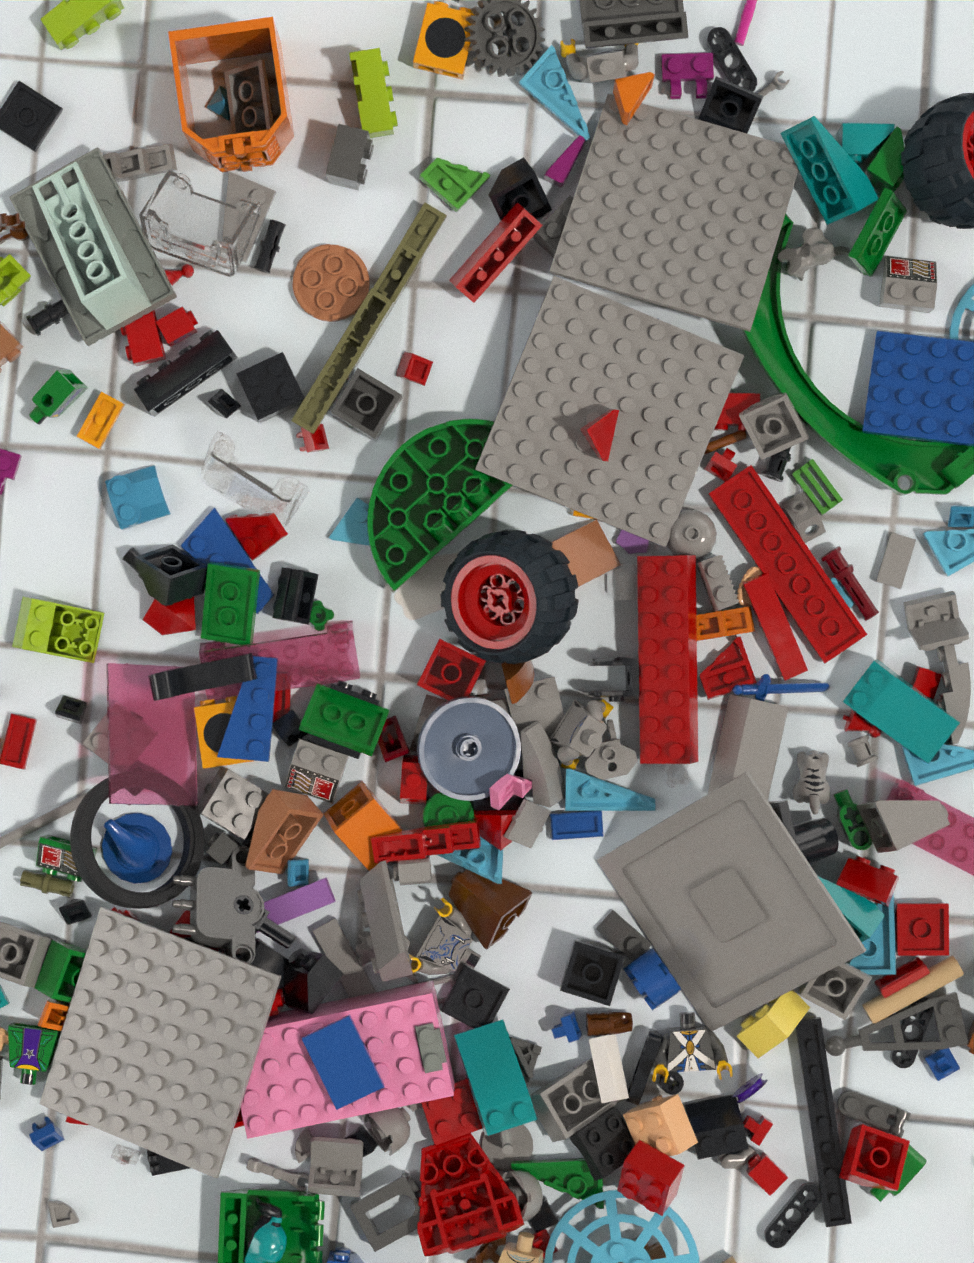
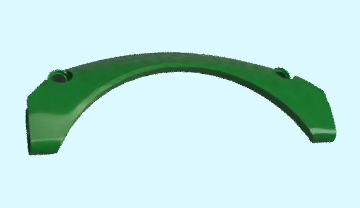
M785 214L750 332L742 330L758 362L780 394L787 393L803 422L828 446L853 466L892 490L896 495L904 496L911 492L915 494L947 495L974 475V446L941 442H921L863 433V424L846 415L832 404L817 389L802 368L788 338L781 307L780 279L782 262L778 260V254L785 250L793 226V221ZM899 477H906L910 481L908 490L899 488Z

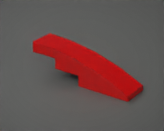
M767 573L743 582L758 624L764 633L784 681L808 671Z
M478 820L422 827L371 837L374 863H380L385 860L386 862L423 859L428 855L453 853L454 850L480 848L481 846Z

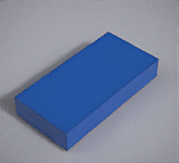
M602 811L550 814L552 840L603 837Z

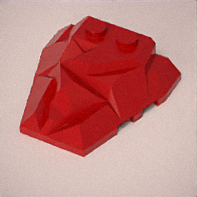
M471 1133L421 1149V1197H419L418 1205L420 1207V1217L417 1231L424 1256H435L446 1252L449 1254L457 1253L504 1238L508 1232L525 1225L517 1198Z

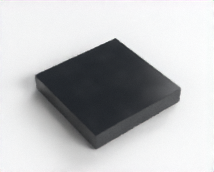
M18 81L0 109V130L36 152L62 113L63 108L21 81Z
M464 964L440 1011L472 1028H478L493 1022L510 988Z

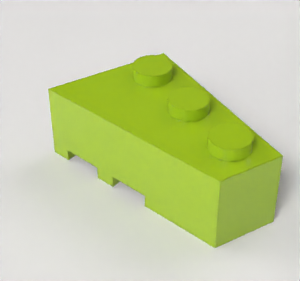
M63 0L40 20L60 50L64 48L70 49L86 33L87 35L95 33L100 28V24L107 19L109 21L116 19L122 13L121 10L124 9L121 0Z
M380 48L350 52L362 130L369 131L370 138L394 135L393 127L398 126L396 111L390 112L389 102L394 101L392 86H386L385 77L390 76L388 62L382 61Z

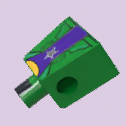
M57 370L33 396L32 401L37 406L29 413L30 418L40 425L47 417H59L88 387L71 370Z
M15 1022L8 1026L9 1063L12 1068L22 1069L20 1083L35 1085L37 1071L46 1072L49 1070L61 1031Z

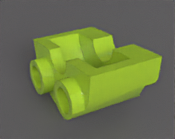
M10 254L5 258L0 257V304L3 307L22 291L20 287L25 282H29L31 275Z

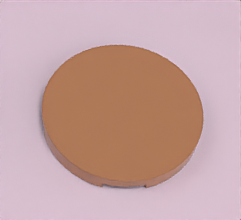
M325 244L311 249L299 260L293 275V291L299 305L310 316L321 321L336 322L351 317L358 311L369 293L370 280L364 262L354 251L339 245Z

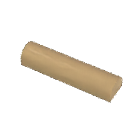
M952 955L928 968L930 972L928 975L887 998L880 994L862 1004L869 1020L872 1023H877L963 976L964 972L955 957Z

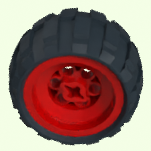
M962 93L936 103L920 116V119L913 124L904 139L905 148L901 152V165L904 172L903 179L907 190H909L913 198V202L921 212L924 211L928 214L930 220L939 225L943 224L949 227H956L957 229H974V93Z
M502 530L485 534L481 538L471 541L457 554V557L454 559L455 561L449 565L443 582L446 586L445 590L440 594L441 607H444L447 619L444 621L449 632L451 631L459 638L457 643L466 651L477 653L479 658L493 663L501 664L506 662L508 664H518L538 658L548 653L554 645L560 643L572 624L570 620L576 616L579 600L575 598V590L579 586L576 574L572 575L568 567L570 561L561 550L552 548L553 543L539 535L526 534L522 530ZM515 581L520 586L519 590L515 587ZM520 600H523L524 608L520 606Z

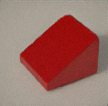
M404 352L396 376L425 386L433 361L413 353Z
M917 667L911 685L925 696L934 699L941 674Z

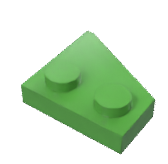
M436 158L420 174L419 179L457 213L489 180L491 175L487 172L479 173L468 169L467 166L454 165L447 160Z

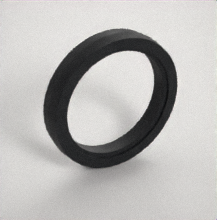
M127 771L104 779L83 797L72 820L70 846L74 864L79 875L96 895L120 907L143 909L156 907L170 901L188 887L174 884L172 882L173 876H196L203 859L205 845L204 828L200 814L194 811L196 805L177 783L157 773ZM136 787L156 793L173 808L182 827L184 843L179 866L165 884L150 892H134L116 885L103 873L93 853L91 832L96 813L110 795L123 788Z

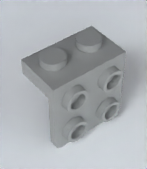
M954 591L903 602L907 629L919 650L932 651L939 646L957 645L969 639V632L959 618Z
M313 1137L311 1139L308 1193L360 1197L363 1142L352 1138Z

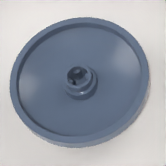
M475 696L458 697L437 707L424 722L417 743L419 765L430 784L444 795L464 801L489 797V788L506 774L514 775L521 755L520 735L511 716L496 703Z

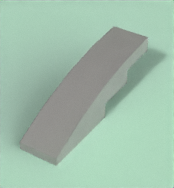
M172 144L148 149L138 148L122 153L112 152L104 154L117 182L177 170Z

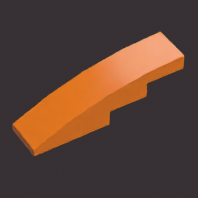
M751 606L696 615L697 641L755 632Z

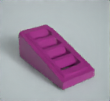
M579 135L544 174V180L560 188L564 186L585 144L583 136Z

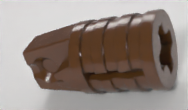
M586 1013L587 1036L614 1035L630 1032L633 1029L631 1013Z

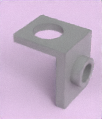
M805 492L782 503L783 508L795 524L800 537L805 543L826 532L819 512ZM817 525L814 532L805 534V530L809 526Z

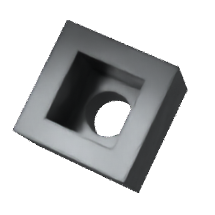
M226 831L222 832L221 835L216 833L207 843L210 848L206 853L219 864L224 865L233 851L241 846V844Z

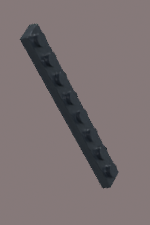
M820 1017L802 1019L795 1029L818 1182L822 1197L824 1222L826 1227L852 1224L846 1181L839 1178L843 1161L822 1022Z

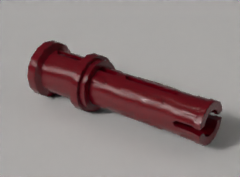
M838 546L820 559L822 562L827 563L834 574L832 577L841 582L861 612L864 620L867 621L877 615L879 611L853 574V565L848 564L840 552L842 550L841 547Z

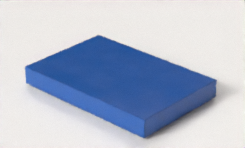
M350 1014L302 1037V1041L336 1110L385 1087Z

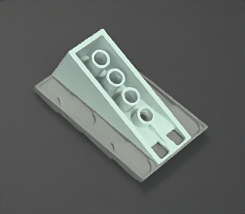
M98 147L9 197L16 212L19 213L21 221H25V229L87 346L141 318L144 314L146 315L159 308L166 302L177 298L126 196Z

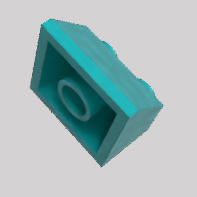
M842 123L836 133V141L857 165L862 164L889 138L895 129V124Z

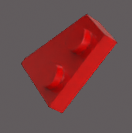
M264 513L262 515L248 514L246 516L232 515L225 519L252 561L288 535L275 513Z
M737 637L710 666L699 674L707 700L733 692L732 688L735 685L757 683L741 637Z

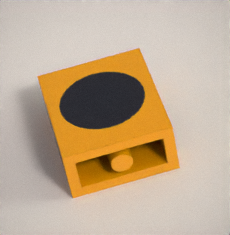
M434 1V4L427 2L413 59V68L463 80L470 54L467 49L472 46V42L464 40L470 36V33L466 32L464 28L471 26V23L466 18L471 15L474 16V14L471 12V9L459 7L456 10L448 8L449 5L444 2Z
M238 696L226 697V703L219 704L215 703V699L200 701V706L194 707L203 769L254 761L217 757Z

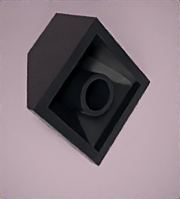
M524 157L501 170L488 194L500 221L516 203L520 204L535 219L552 210L535 171Z

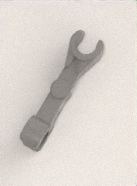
M252 1157L247 1162L246 1168L249 1171L261 1172L273 1176L275 1179L287 1181L299 1191L307 1189V1187L300 1186L297 1182L300 1178L309 1180L307 1173L287 1172L281 1168L264 1164L262 1161Z

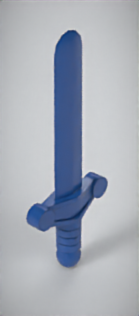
M764 674L756 684L735 685L732 691L736 695H755V700L765 701L764 699L767 694L825 692L830 688V685L827 683L770 684V675Z

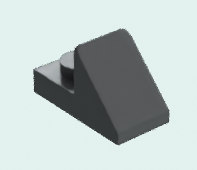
M614 910L596 928L612 945L632 961L644 954L652 945L650 941Z

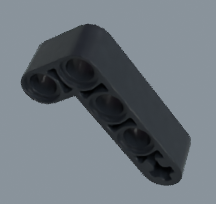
M252 653L148 675L153 701L258 679Z

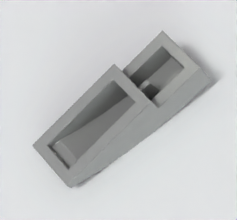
M535 721L521 730L523 777L532 780L533 803L551 808L565 798L564 784L552 744L541 723Z

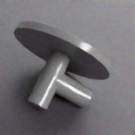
M520 1125L493 1135L486 1136L484 1134L482 1150L496 1169L514 1171L511 1168V1161H529L533 1152V1139L526 1126Z

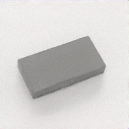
M893 532L890 533L876 582L898 589L902 588L915 546V539Z

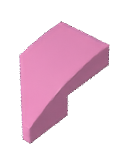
M506 774L489 788L491 807L500 810L513 795L523 798L532 788V781L523 777Z

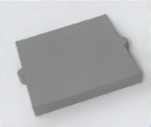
M524 799L516 815L512 817V822L504 837L532 848L539 833L543 831V826L551 811Z

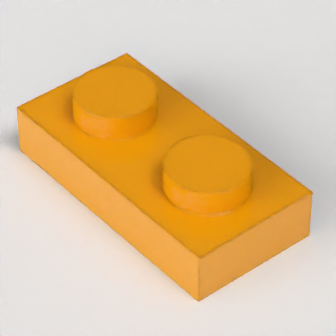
M101 392L77 437L101 449L125 404Z

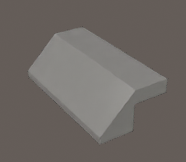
M730 694L707 794L748 771L768 800L789 707Z

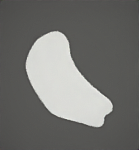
M458 553L434 556L397 590L394 599L403 607L406 618L416 620L444 609V607H441L440 594L445 590L446 586L443 579L449 565L455 561L454 559Z

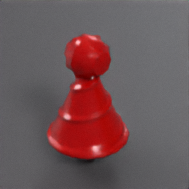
M184 264L181 270H164L172 286L182 276L191 278L194 274V268L189 264Z
M854 710L851 711L849 716L844 714L842 718L847 721L844 727L845 732L869 731L872 738L879 737L882 734L879 728L868 723Z

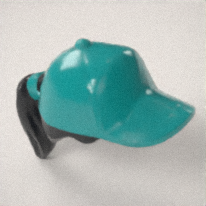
M256 1198L255 1205L261 1216L253 1224L252 1237L248 1243L249 1250L244 1263H275L281 1260L287 1245V1237L281 1226L282 1211L276 1205L265 1203L260 1198Z

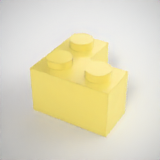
M791 990L770 1001L768 1004H764L755 1013V1017L749 1015L740 1024L742 1030L736 1037L757 1058H760L790 1036L810 1007L794 990Z

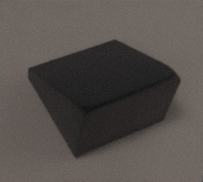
M293 710L273 723L274 729L288 746L293 745L308 734L299 730L302 721Z
M546 1197L542 1200L540 1211L529 1220L536 1233L559 1222Z

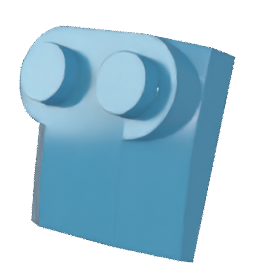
M155 465L128 474L118 475L105 481L113 511L121 530L171 514L160 486Z

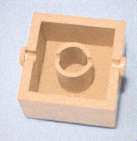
M678 1094L664 1098L662 1095L654 1097L652 1101L641 1103L623 1114L635 1145L641 1140L668 1156L681 1154L698 1143Z

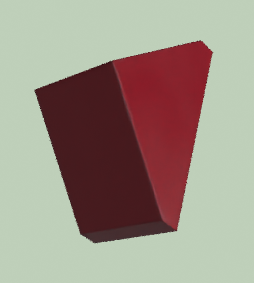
M396 715L387 718L378 740L385 763L410 753Z

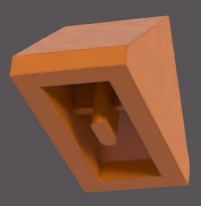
M647 72L615 79L613 94L624 125H628L651 90L655 74Z
M52 998L48 999L38 1026L62 1031L70 1003Z

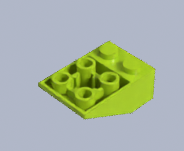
M22 596L12 647L94 663L105 613Z

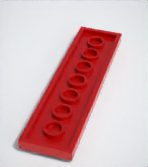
M752 465L708 494L752 560L760 568L762 574L767 573L776 595L824 664L868 635Z

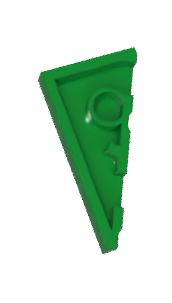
M584 1158L511 1161V1168L513 1170L528 1172L537 1180L543 1182L544 1185L562 1193L566 1192L578 1200H584L594 1194L603 1192V1179L594 1181ZM604 1200L593 1205L599 1209H604Z

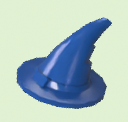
M142 813L125 814L114 821L110 819L104 824L106 831L102 842L103 858L110 871L121 880L134 884L147 883L161 876L169 866L173 852L171 837L164 825L154 817Z

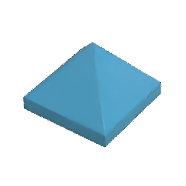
M219 86L207 108L229 121L230 112L227 90Z
M962 504L951 506L948 527H974V506Z
M309 859L288 860L286 869L288 886H305L309 884Z

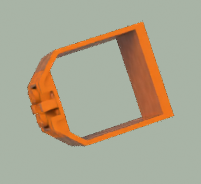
M266 17L169 31L168 35L182 131L193 151L222 173L235 171L240 166L242 172L253 171L252 167L273 165L294 138L282 46L274 18ZM273 52L281 115L273 126L268 130L223 135L206 139L199 137L195 130L186 65Z

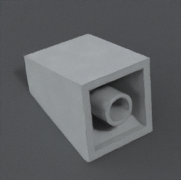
M879 800L856 806L877 853L898 851L950 825L947 819L948 812L940 801Z

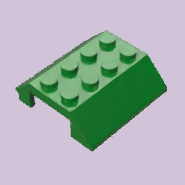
M259 1188L221 1191L218 1263H244L249 1250L248 1243L252 1237L253 1224L261 1216L255 1205L256 1198H260L265 1203L276 1205L282 1211L281 1226L287 1237V1245L283 1257L275 1263H322L323 1251L318 1250L317 1246H323L324 1225L319 1224L318 1220H324L325 1201L319 1200V1194H311L299 1190Z

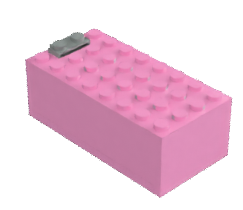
M434 981L322 1003L313 1014L293 1009L269 1016L240 1107L247 1139L454 1096L455 1080ZM350 1014L385 1087L336 1110L302 1041V1037Z

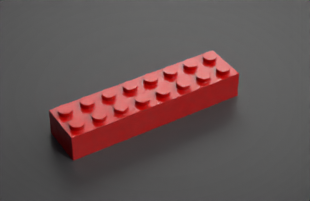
M696 555L637 556L640 764L699 762Z

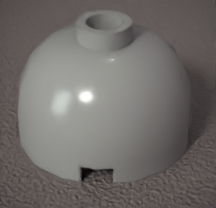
M686 510L680 512L678 519L671 528L670 538L667 543L668 549L674 556L696 555V560L704 558L712 551L716 543L717 532L715 525L708 515L700 511Z
M403 1107L362 1115L364 1123L369 1121L371 1125L368 1132L384 1152L389 1150L390 1156L400 1150L410 1137L408 1121L411 1118Z
M520 1170L501 1173L500 1175L518 1200L524 1222L532 1219L540 1211L543 1200L542 1189L538 1180L532 1174Z

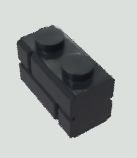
M282 567L281 575L278 578L276 601L273 604L272 618L309 625L319 574Z

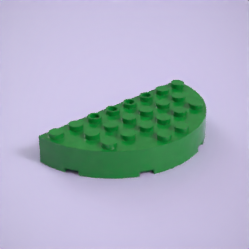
M459 419L429 427L402 444L382 468L373 487L369 502L367 535L370 551L377 570L393 593L514 486L475 470L494 421Z

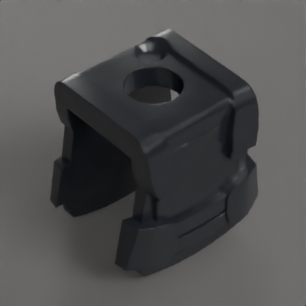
M617 657L614 660L611 658L592 659V662H588V666L625 665L626 691H588V695L593 697H609V702H623L624 697L639 695L638 660L627 657Z

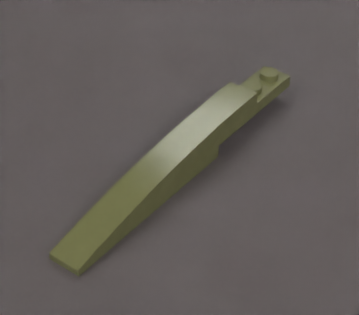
M424 202L374 287L370 289L291 420L292 422L312 434L315 433L421 263L422 257L447 218L446 214Z

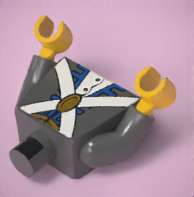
M695 1012L679 1013L680 1027L669 1028V1033L662 1036L654 1061L655 1069L652 1081H656L657 1074L663 1075L665 1078L664 1083H666L670 1071L716 1070V1066L718 1079L722 1080L720 1072L723 1070H728L730 1077H732V1067L728 1063L724 1045L713 1031L707 1030L706 1026H696Z

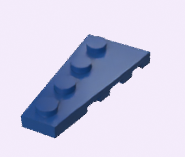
M215 507L181 545L192 557L207 566L210 562L257 569ZM261 574L256 614H259L275 596Z
M253 656L258 679L242 682L217 757L270 761L278 658Z

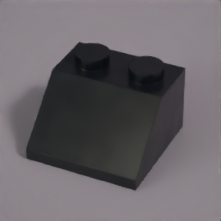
M172 544L135 557L134 562L148 594L159 601L160 604L170 606L204 593L208 566Z
M299 948V950L292 953L288 964L284 967L285 1005L291 1009L313 1014L344 973L324 954Z
M733 1094L685 1104L687 1117L698 1141L694 1145L698 1160L749 1149L737 1098L732 1097Z

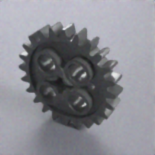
M479 0L477 2L479 7L471 8L474 16L471 15L466 18L471 23V26L464 28L466 32L470 33V36L464 40L472 42V46L467 51H475L476 53L472 60L481 59L480 68L489 66L488 74L497 71L498 77H502L505 74L511 77L515 75V72L519 75L524 73V69L532 68L531 62L539 60L535 53L543 52L542 47L538 43L545 41V38L539 36V33L543 32L545 28L538 27L537 25L542 20V17L535 18L533 16L537 9H528L529 0L521 3V0ZM512 15L517 18V26L511 20ZM488 18L494 21V29L489 26ZM516 40L519 41L522 46L521 52L518 51V49L516 48ZM493 43L498 47V55L492 50Z

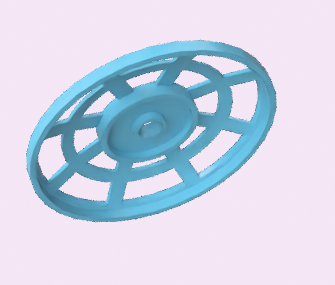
M608 1190L594 1194L568 1210L550 1236L544 1263H552L557 1239L561 1232H563L574 1241L567 1263H575L580 1246L593 1255L591 1263H700L697 1246L688 1226L670 1206L663 1216L655 1213L649 1222L634 1215L618 1214L616 1198L626 1197L617 1190ZM605 1200L607 1216L593 1221L581 1232L568 1223L584 1208ZM666 1215L682 1232L689 1248V1254L674 1256L668 1240L658 1229ZM619 1222L632 1223L644 1229L636 1241L622 1238ZM609 1224L611 1239L600 1247L587 1238L597 1228ZM652 1235L661 1244L666 1258L651 1260L644 1246Z

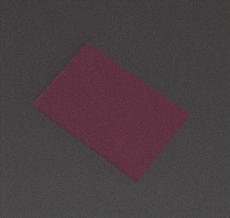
M128 663L106 664L109 804L198 805L196 721L194 711L195 692L153 701L148 675L181 667Z

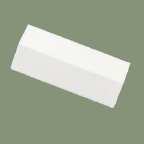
M616 1034L589 1039L601 1103L629 1098Z

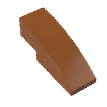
M532 660L518 664L501 663L512 704L517 703L528 692L534 681L535 673Z

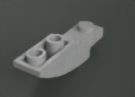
M948 644L936 649L938 660L943 662L945 672L941 673L944 688L948 687L949 692L939 694L940 699L936 700V704L960 722L947 739L949 744L954 745L959 743L968 718L971 682L968 662L958 664L955 646Z

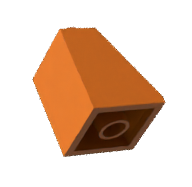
M363 781L323 813L334 833L368 871L378 864L374 863L371 837L404 831Z

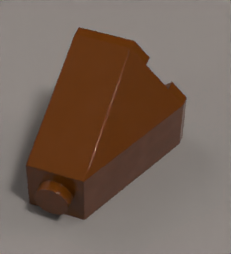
M465 870L463 873L459 871L454 875L450 882L452 886L448 894L486 950L504 937L509 930L507 927L511 925L516 916L520 917L532 896L530 890L504 879H502V884H497L470 870Z

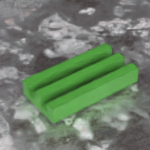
M813 459L791 474L821 516L843 500ZM809 467L813 469L835 500L831 501L808 470ZM802 472L805 474L807 479L810 481V483L822 497L827 506L823 508V506L817 500L815 495L812 493V491L800 477V474Z

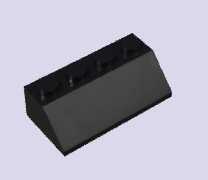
M219 330L206 332L199 338L201 342L194 347L188 345L178 353L180 357L173 362L171 360L165 361L157 368L159 372L152 377L148 374L136 383L138 386L134 391L150 414L154 417L238 358Z

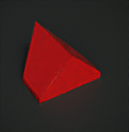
M610 409L580 429L599 460L607 462L609 460L619 410Z
M194 597L170 606L162 605L154 599L142 620L161 635L196 630Z
M518 810L474 811V821L478 820L480 837L500 851L512 842V840L505 838L504 835L512 822V817L516 815Z

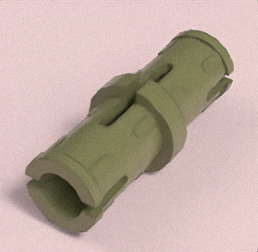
M24 870L20 879V886L42 890L44 894L50 892L70 898L74 891V881L59 879L51 874L44 875Z

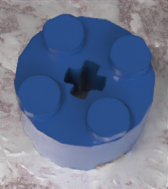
M653 948L623 968L630 980H634L632 983L643 997L646 996L644 1000L652 1011L682 990Z

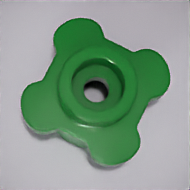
M317 600L313 602L310 623L314 625L315 630L323 631L325 624L334 618V612L326 609L323 603ZM320 613L321 618H317L316 615Z

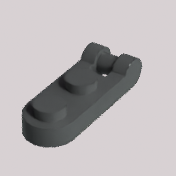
M852 1090L841 1093L837 1101L838 1109L843 1115L901 1138L905 1131L903 1129L906 1120H909L911 1115L908 1111ZM889 1114L896 1116L893 1125L886 1123Z

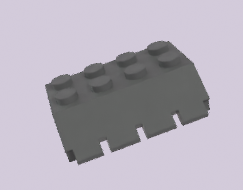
M579 0L585 48L686 39L689 37L683 0Z

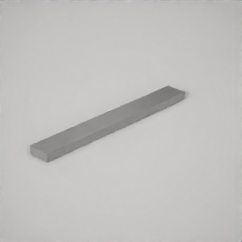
M336 918L314 929L313 933L327 958L344 973L339 980L349 998L375 993L376 990L364 968H361V963ZM421 1103L409 1105L412 1112L422 1107Z

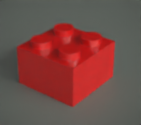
M439 638L417 686L448 701L458 697L470 696L486 661Z
M639 1140L624 1160L617 1191L626 1198L633 1199L645 1206L647 1210L663 1216L678 1193L685 1165Z

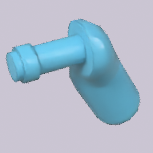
M832 578L831 582L848 607L851 608L854 602L845 593L841 582L837 581L836 578Z

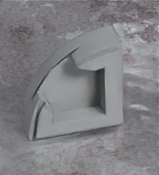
M308 1127L300 1133L296 1141L295 1155L298 1163L311 1156V1139L314 1136Z
M61 1201L48 1202L53 1228L79 1222L77 1213L68 1204Z

